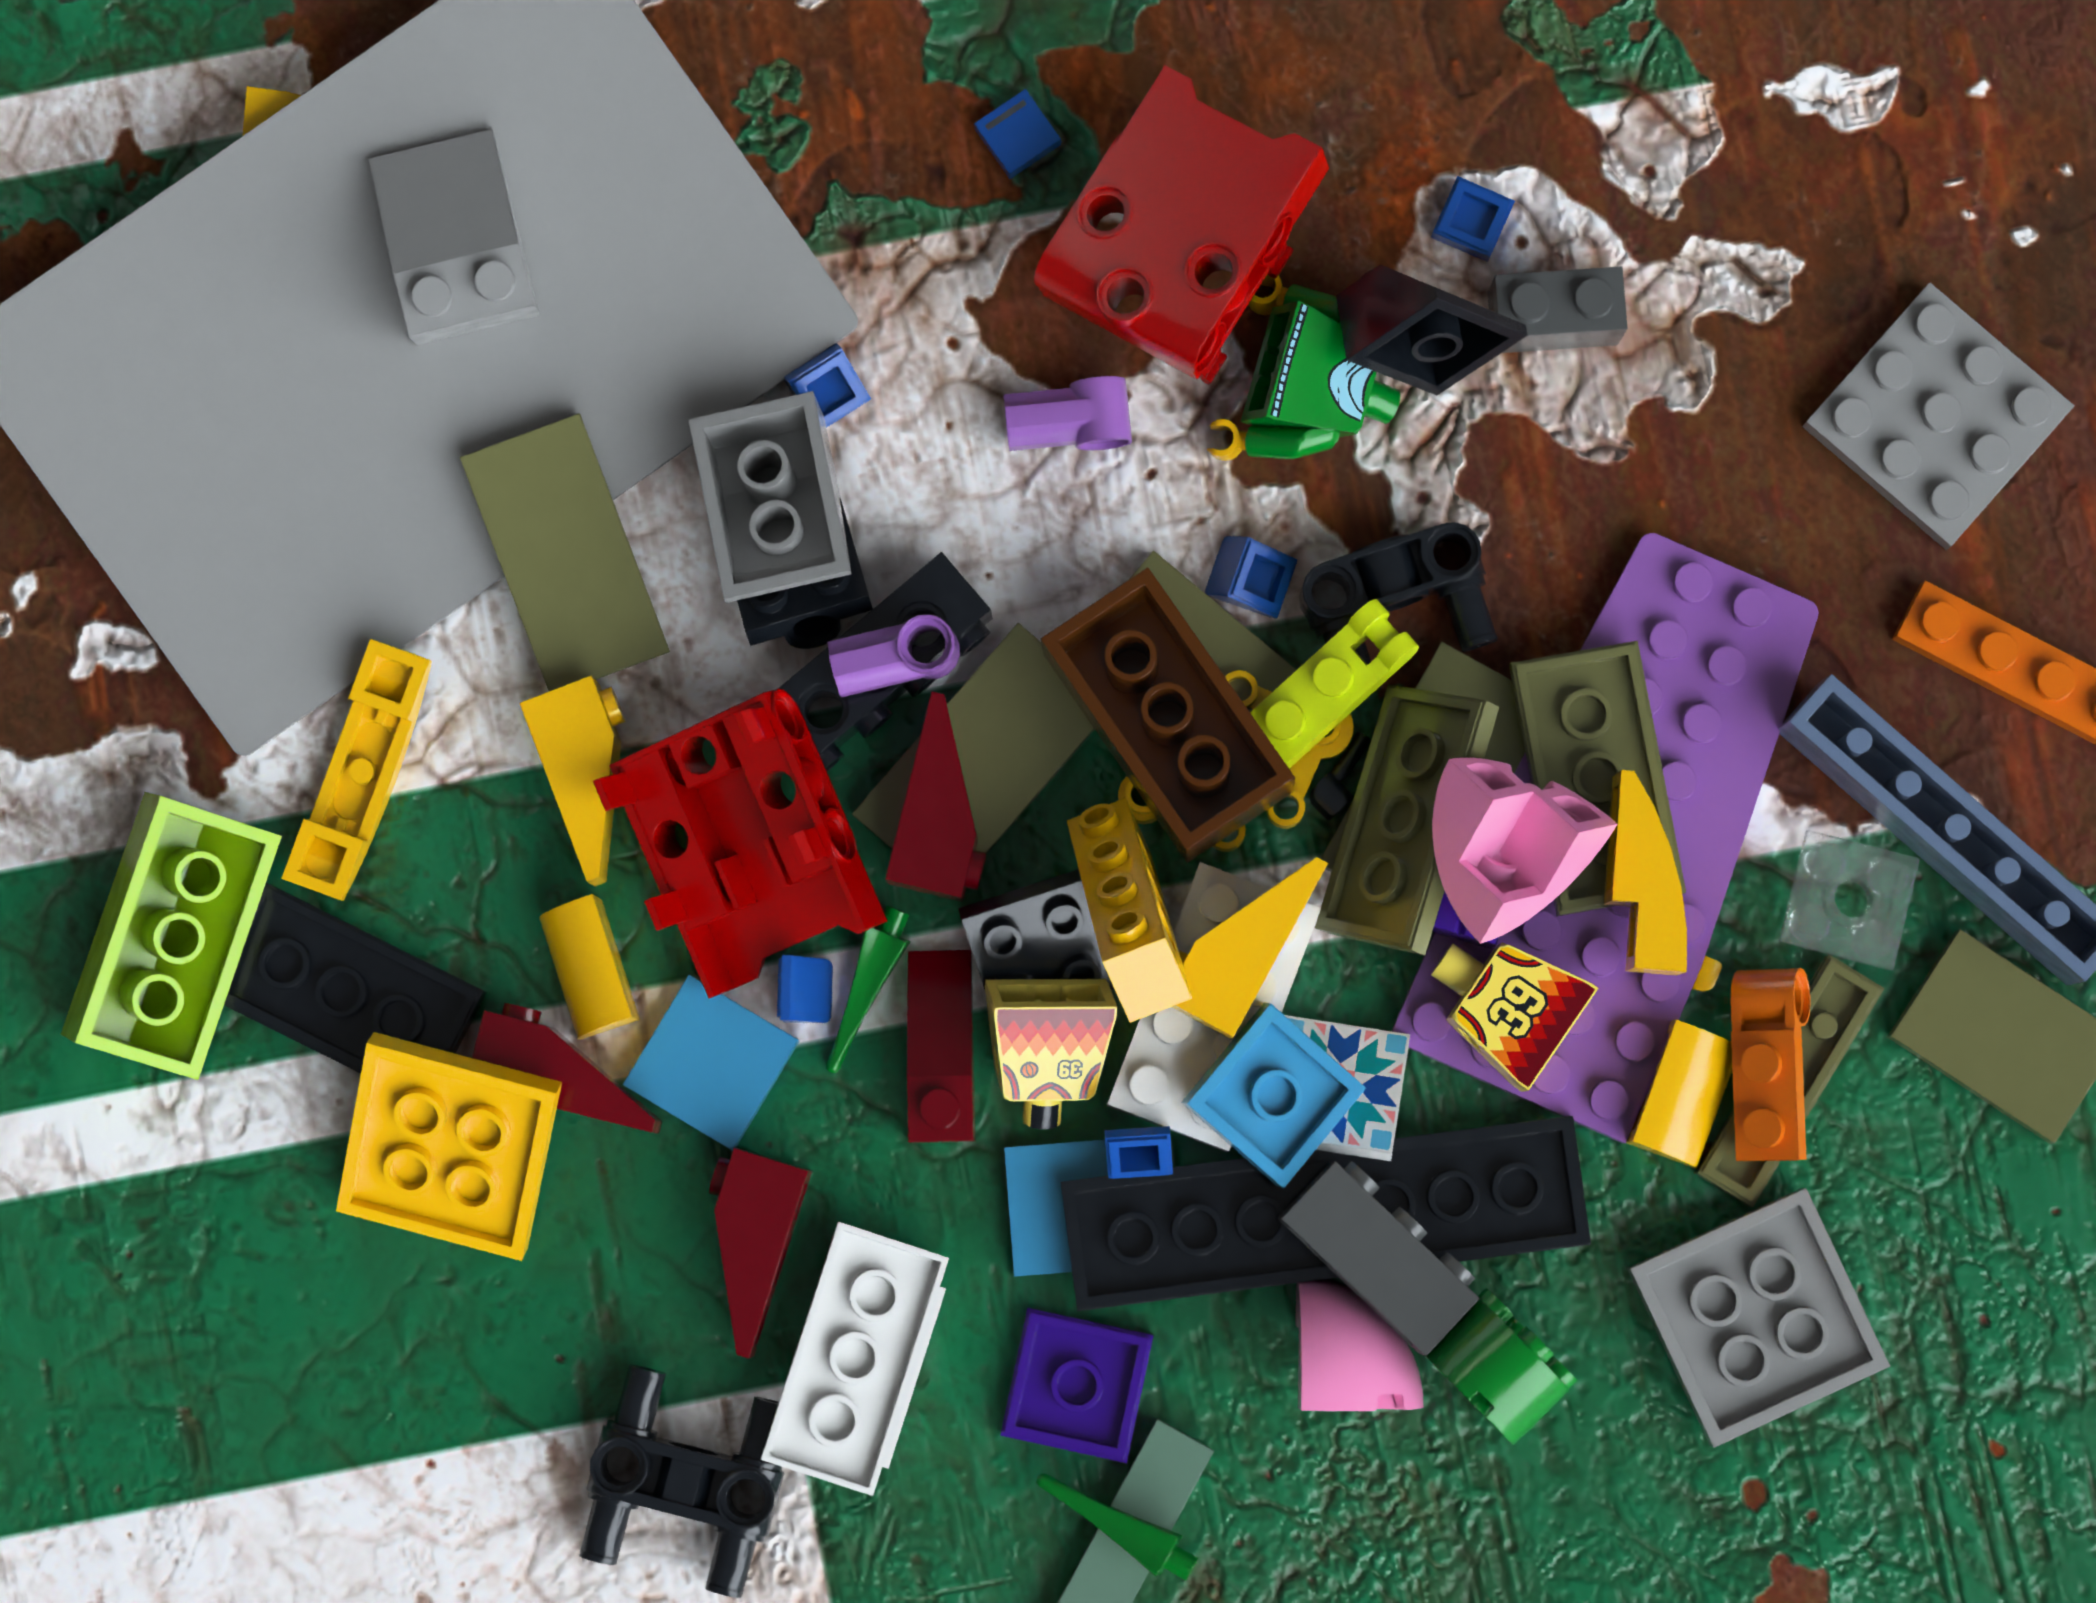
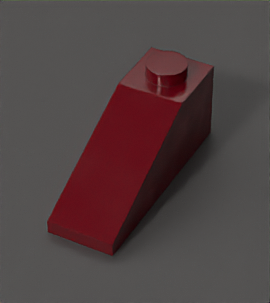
M932 691L885 880L890 885L963 902L966 888L978 890L987 853L976 851L978 838L945 695Z
M972 950L908 951L907 1104L909 1143L976 1142Z
M505 1002L502 1014L484 1010L472 1058L562 1082L557 1105L559 1110L647 1132L660 1133L663 1121L558 1030L539 1024L541 1011Z
M740 1148L733 1149L731 1159L719 1158L711 1180L709 1194L718 1196L714 1212L736 1355L749 1359L755 1356L813 1171Z

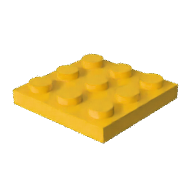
M373 1032L366 1043L336 1212L522 1261L529 1246L562 1082Z

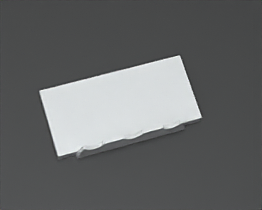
M837 1222L760 1460L873 1496L882 1467L889 1469L946 1288L940 1287L947 1267L948 1257Z

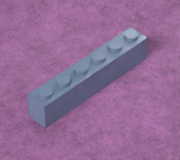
M1833 674L1820 681L1778 728L1779 734L2066 986L2086 982L2096 970V904Z

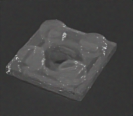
M1806 830L1779 942L1892 971L1900 945L1920 858ZM1843 882H1854L1860 885L1867 895V907L1859 917L1844 915L1836 905L1835 893Z

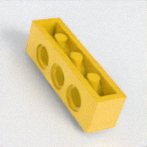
M1127 798L1110 804L1094 805L1086 809L1080 816L1067 820L1101 959L1129 1022L1192 999L1153 858Z

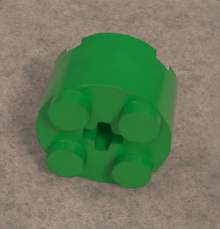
M1485 1288L1478 1295L1480 1299L1425 1357L1514 1445L1569 1391V1388L1577 1379L1553 1356V1352L1527 1326L1523 1327L1513 1317L1510 1310L1489 1289Z

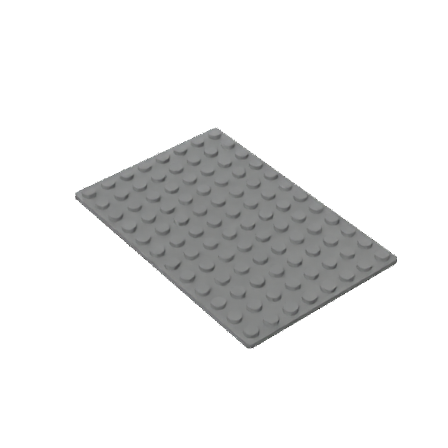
M438 0L0 304V426L233 751L239 755L247 756L253 754L354 683L370 639L402 649L505 577L460 457L580 413L611 497L614 500L693 445L689 419L750 405L785 380L784 376L854 332L858 325V318L634 0ZM493 129L540 315L416 345L408 335L392 272L368 159Z

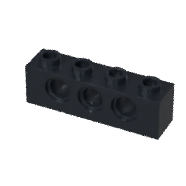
M940 552L838 639L904 624L909 619L918 615H933L941 618L955 633L960 644V656L962 657L976 648L990 634L985 625L993 618L989 606L948 558ZM939 634L938 638L927 646H916L913 644L912 655L914 659L921 663H932L938 660L945 649L944 636ZM827 647L780 686L779 689H784L797 703L824 767L828 772L844 757L839 747L857 732L863 738L873 734L892 717L893 713L888 708L889 705L906 691L912 697H916L937 679L921 678L840 697ZM832 697L840 701L843 706V713L839 722L825 729L817 728L810 724L808 712L811 705L820 698Z

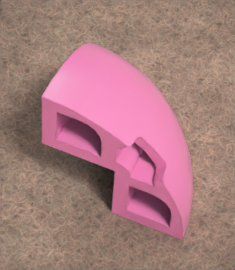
M1452 758L1448 760L1442 772L1434 801L1432 818L1434 856L1438 873L1450 904L1467 930L1481 944L1517 928L1557 898L1589 865L1606 843L1617 823L1595 805L1554 781L1548 782L1541 790L1534 784L1524 783L1512 772L1510 764L1482 758Z
M1330 1279L1296 1283V1326L1299 1328L1298 1408L1301 1411L1413 1410L1424 1407L1420 1373L1414 1355L1408 1343L1344 1284Z

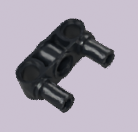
M1456 522L1444 523L1410 535L1406 534L1387 538L1362 547L1350 554L1322 562L1313 567L1306 575L1299 595L1300 609L1307 618L1311 631H1315L1317 639L1324 638L1325 644L1348 624L1350 618L1363 605L1373 599H1377L1388 612H1392L1435 594L1438 600H1445L1462 652L1472 651L1498 640L1481 587L1486 584L1484 579L1486 572L1481 560L1480 541L1475 532L1469 527ZM1447 541L1458 544L1466 554V565L1459 570L1452 571L1442 568L1434 558L1433 549L1435 545ZM1323 580L1337 582L1346 592L1345 604L1337 609L1329 610L1322 608L1312 597L1313 586ZM1363 642L1355 651L1369 664L1371 659L1366 643Z

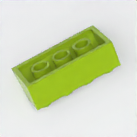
M144 792L60 1035L77 1044L198 1080L282 836L160 795Z

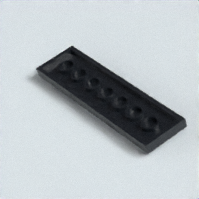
M1573 1116L1394 1139L1391 1161L1315 1150L1285 1188L1277 1187L1245 1158L1173 1167V1174L1165 1176L1117 1179L1101 1176L1060 1182L1077 1311L1338 1278L1277 1219L1329 1162L1334 1161L1343 1169L1351 1161L1360 1167L1380 1187L1373 1197L1391 1214L1398 1207H1401L1414 1218L1428 1233L1420 1242L1438 1259L1446 1252L1461 1262L1591 1245Z

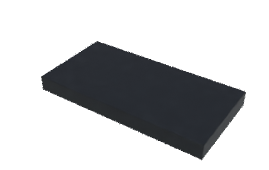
M266 882L224 1006L361 1073L366 1043L373 1032L456 1054L487 992Z

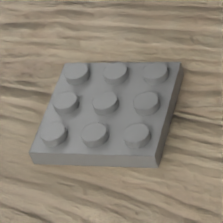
M1929 283L1802 427L1947 550L1957 541L2075 405L1932 283Z
M1800 1188L1627 1268L1709 1446L1713 1448L1890 1367L1807 1188Z

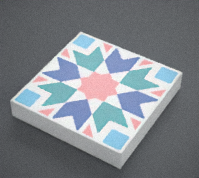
M1284 1015L1366 1087L1365 1091L1316 1150L1391 1161L1410 1034Z

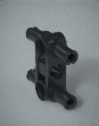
M630 1364L615 1419L607 1420V1424L603 1425L598 1446L590 1459V1476L586 1489L589 1491L588 1497L593 1499L579 1556L602 1564L616 1565L631 1509H638V1506L658 1510L714 1525L713 1529L719 1533L705 1589L717 1594L741 1598L756 1542H763L764 1537L769 1535L774 1511L779 1502V1492L784 1471H782L781 1466L760 1460L779 1401L754 1397L740 1452H733L732 1456L657 1437L658 1432L652 1430L666 1373ZM614 1447H626L637 1456L639 1471L632 1481L621 1482L613 1478L609 1473L607 1457ZM750 1479L757 1482L763 1488L765 1504L760 1512L745 1514L734 1506L731 1492L737 1481Z

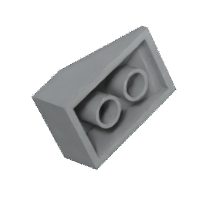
M493 129L368 159L392 272L408 335L416 345L540 315Z
M813 391L689 419L723 598L726 603L852 574L824 415Z

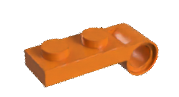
M1802 968L1737 970L1733 975L1731 983V1047L1736 1161L1807 1160L1801 1026H1805L1808 1022L1811 997L1808 977Z

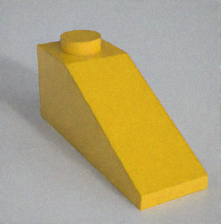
M591 675L522 701L520 706L585 880L595 887L605 883L607 879L614 809L605 811L593 781L601 777L613 775L609 765L620 759L621 740L616 725L624 723L625 718L612 686L602 690L600 684Z
M1318 857L1314 858L1197 939L1189 954L1179 950L1192 999L1172 1007L1225 1037L1232 1039L1328 863Z

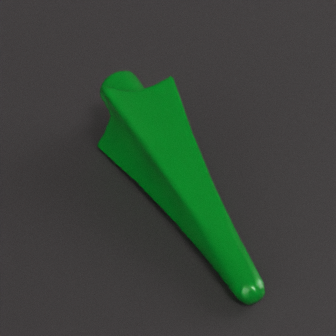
M886 905L884 914L887 922L864 932L846 1008L826 1063V1069L830 1073H837L840 1070L868 1011L911 942L901 938L910 914L895 907Z
M1041 1473L1037 1476L1036 1483L1040 1488L1090 1521L1155 1577L1157 1575L1161 1576L1163 1570L1166 1569L1184 1581L1189 1578L1199 1558L1177 1546L1183 1535L1104 1504L1046 1473Z

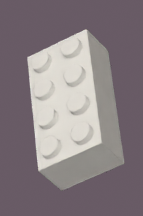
M1200 862L1173 931L1178 949L1189 954L1197 939L1270 890V888ZM1306 903L1232 1039L1225 1037L1173 1007L1141 1018L1107 1106L1160 1127L1170 1126V1131L1228 1152L1231 1146L1181 1102L1264 1002L1271 1003L1282 1013L1321 908Z

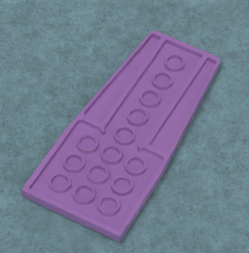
M1649 533L1640 539L1579 651L1638 640L1686 893L1682 895L1687 926V972L1676 976L1625 971L1630 907L1614 906L1556 917L1554 901H1552L1528 921L1500 936L1497 945L1502 942L1580 977L1599 988L1529 1091L1521 1092L1513 1087L1447 1022L1448 1015L1461 996L1431 976L1432 971L1452 943L1482 964L1485 963L1496 946L1491 949L1457 940L1456 938L1433 933L1426 954L1422 958L1391 1029L1392 1032L1410 1034L1408 1049L1561 1117L1573 1116L1575 1123L1622 1144L1626 1143L1655 1076L1657 1065L1669 1036L1667 1030L1670 1021L1679 1020L1702 967L1780 733L1778 728L1783 724L1818 619L1819 612L1814 602L1659 534ZM1525 753L1514 774L1524 783H1531Z

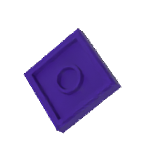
M1027 1308L1000 1436L1127 1463L1154 1335Z

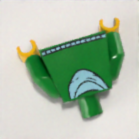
M1267 274L1261 285L1272 287L1275 291L1272 295L1265 298L1254 295L1248 304L1255 313L1264 316L1270 315L1240 421L1252 426L1247 431H1240L1234 423L1226 419H1217L1210 424L1211 430H1229L1233 432L1234 439L1228 448L1224 450L1207 448V451L1213 457L1221 461H1229L1236 458L1242 450H1246L1249 457L1291 460L1330 450L1340 437L1358 434L1362 428L1364 417L1384 424L1389 423L1396 414L1400 403L1399 389L1376 381L1377 372L1346 360L1336 296L1298 284H1292L1289 288L1282 287L1279 275L1274 279Z

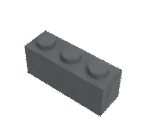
M1336 1161L1329 1162L1277 1219L1418 1354L1427 1356L1480 1299L1468 1288L1475 1280V1277L1448 1252L1438 1259L1420 1242L1428 1234L1425 1229L1401 1207H1398L1392 1214L1388 1212L1373 1197L1380 1187L1355 1163L1351 1161L1343 1169Z

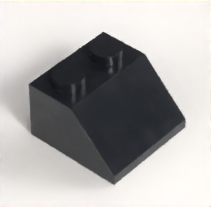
M1381 264L1375 269L1366 272L1359 280L1336 295L1346 360L1434 395H1439L1528 336L1526 325Z

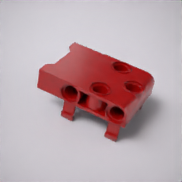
M1165 65L1126 128L1116 137L1046 247L1036 267L1034 283L1046 298L1192 378L1198 380L1200 377L1202 382L1209 385L1227 359V355L1221 352V347L1267 274L1276 279L1294 251L1293 248L1287 246L1286 242L1294 224L1329 170L1324 151L1321 146L1296 133L1271 139L1197 100L1192 79ZM1110 213L1124 214L1122 221L1117 227L1106 231L1096 229L1099 221L1104 216ZM1218 270L1232 272L1230 280L1224 286L1217 289L1203 287L1205 279L1211 273ZM1137 294L1144 296L1143 302L1137 310L1127 314L1116 312V308L1123 298Z
M778 688L763 692L609 765L613 775L601 777L593 781L605 811L624 807L661 895L644 901L656 931L673 925L678 926L708 998L758 979L766 957L838 925L860 934L887 922L857 851L851 827L797 703L784 689ZM705 739L709 740L715 748L716 761L713 767L707 763L703 755L702 749ZM784 772L795 783L796 794L793 802L787 799L782 792L781 779ZM677 823L681 824L687 832L688 845L686 850L676 840L675 828Z

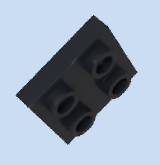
M841 498L840 503L852 574L737 600L750 646L784 636L789 645L795 648H817L837 637L841 630L840 619L873 609Z
M1079 869L958 908L984 990L985 980L1107 979L1110 989L1114 990L1101 959Z

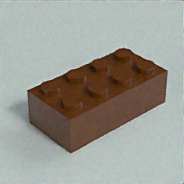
M1148 567L1040 638L1044 657L1187 863L1294 792L1295 776Z

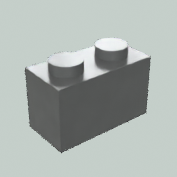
M1623 266L1495 275L1487 292L1489 310L1523 323L1527 328L1528 336L1502 353L1617 346L1628 329Z

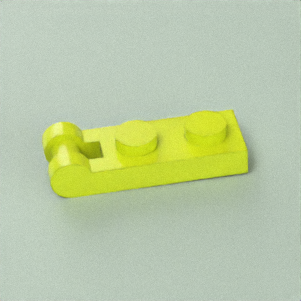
M1373 599L1363 605L1350 618L1347 625L1250 712L1289 769L1418 651L1419 645L1407 632L1399 634L1388 622L1387 619L1390 613L1377 599ZM1368 638L1380 650L1377 657L1369 664L1355 651Z

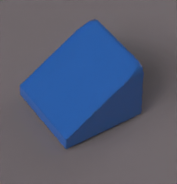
M837 343L784 376V381L793 395L814 392L824 415L826 428L871 400L844 351Z
M1226 536L1221 543L1205 593L1223 602L1277 619L1298 560L1250 537Z
M782 955V958H779L777 1017L785 1023L830 1022L832 1017L833 965L831 961L822 958Z
M1170 1126L1104 1130L1108 1178L1117 1179L1173 1174Z

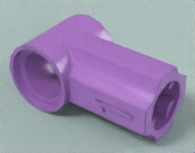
M1118 376L1092 377L1072 382L1069 385L1070 388L1004 394L1009 451L1075 445L1080 450L1094 451L1114 449L1131 444L1132 435L1126 379Z
M918 615L909 619L904 624L827 642L831 668L840 697L921 678L939 679L948 675L955 668L960 657V644L955 633L941 618L933 615ZM929 631L942 634L945 638V649L938 660L932 663H921L914 659L912 646L920 634Z

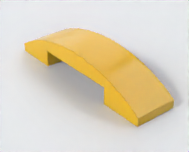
M373 639L369 640L348 699L353 700L311 816L309 820L303 819L281 879L344 901L368 852L396 783L423 700L432 664L431 660Z

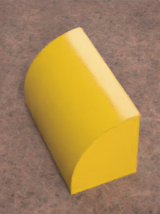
M590 894L542 914L539 919L577 1039L588 1038L639 1021L640 1017L602 899L594 894Z
M1676 1019L1670 1021L1667 1030L1669 1036L1657 1065L1655 1076L1626 1143L1697 1169L1732 1073V1047L1730 1041Z

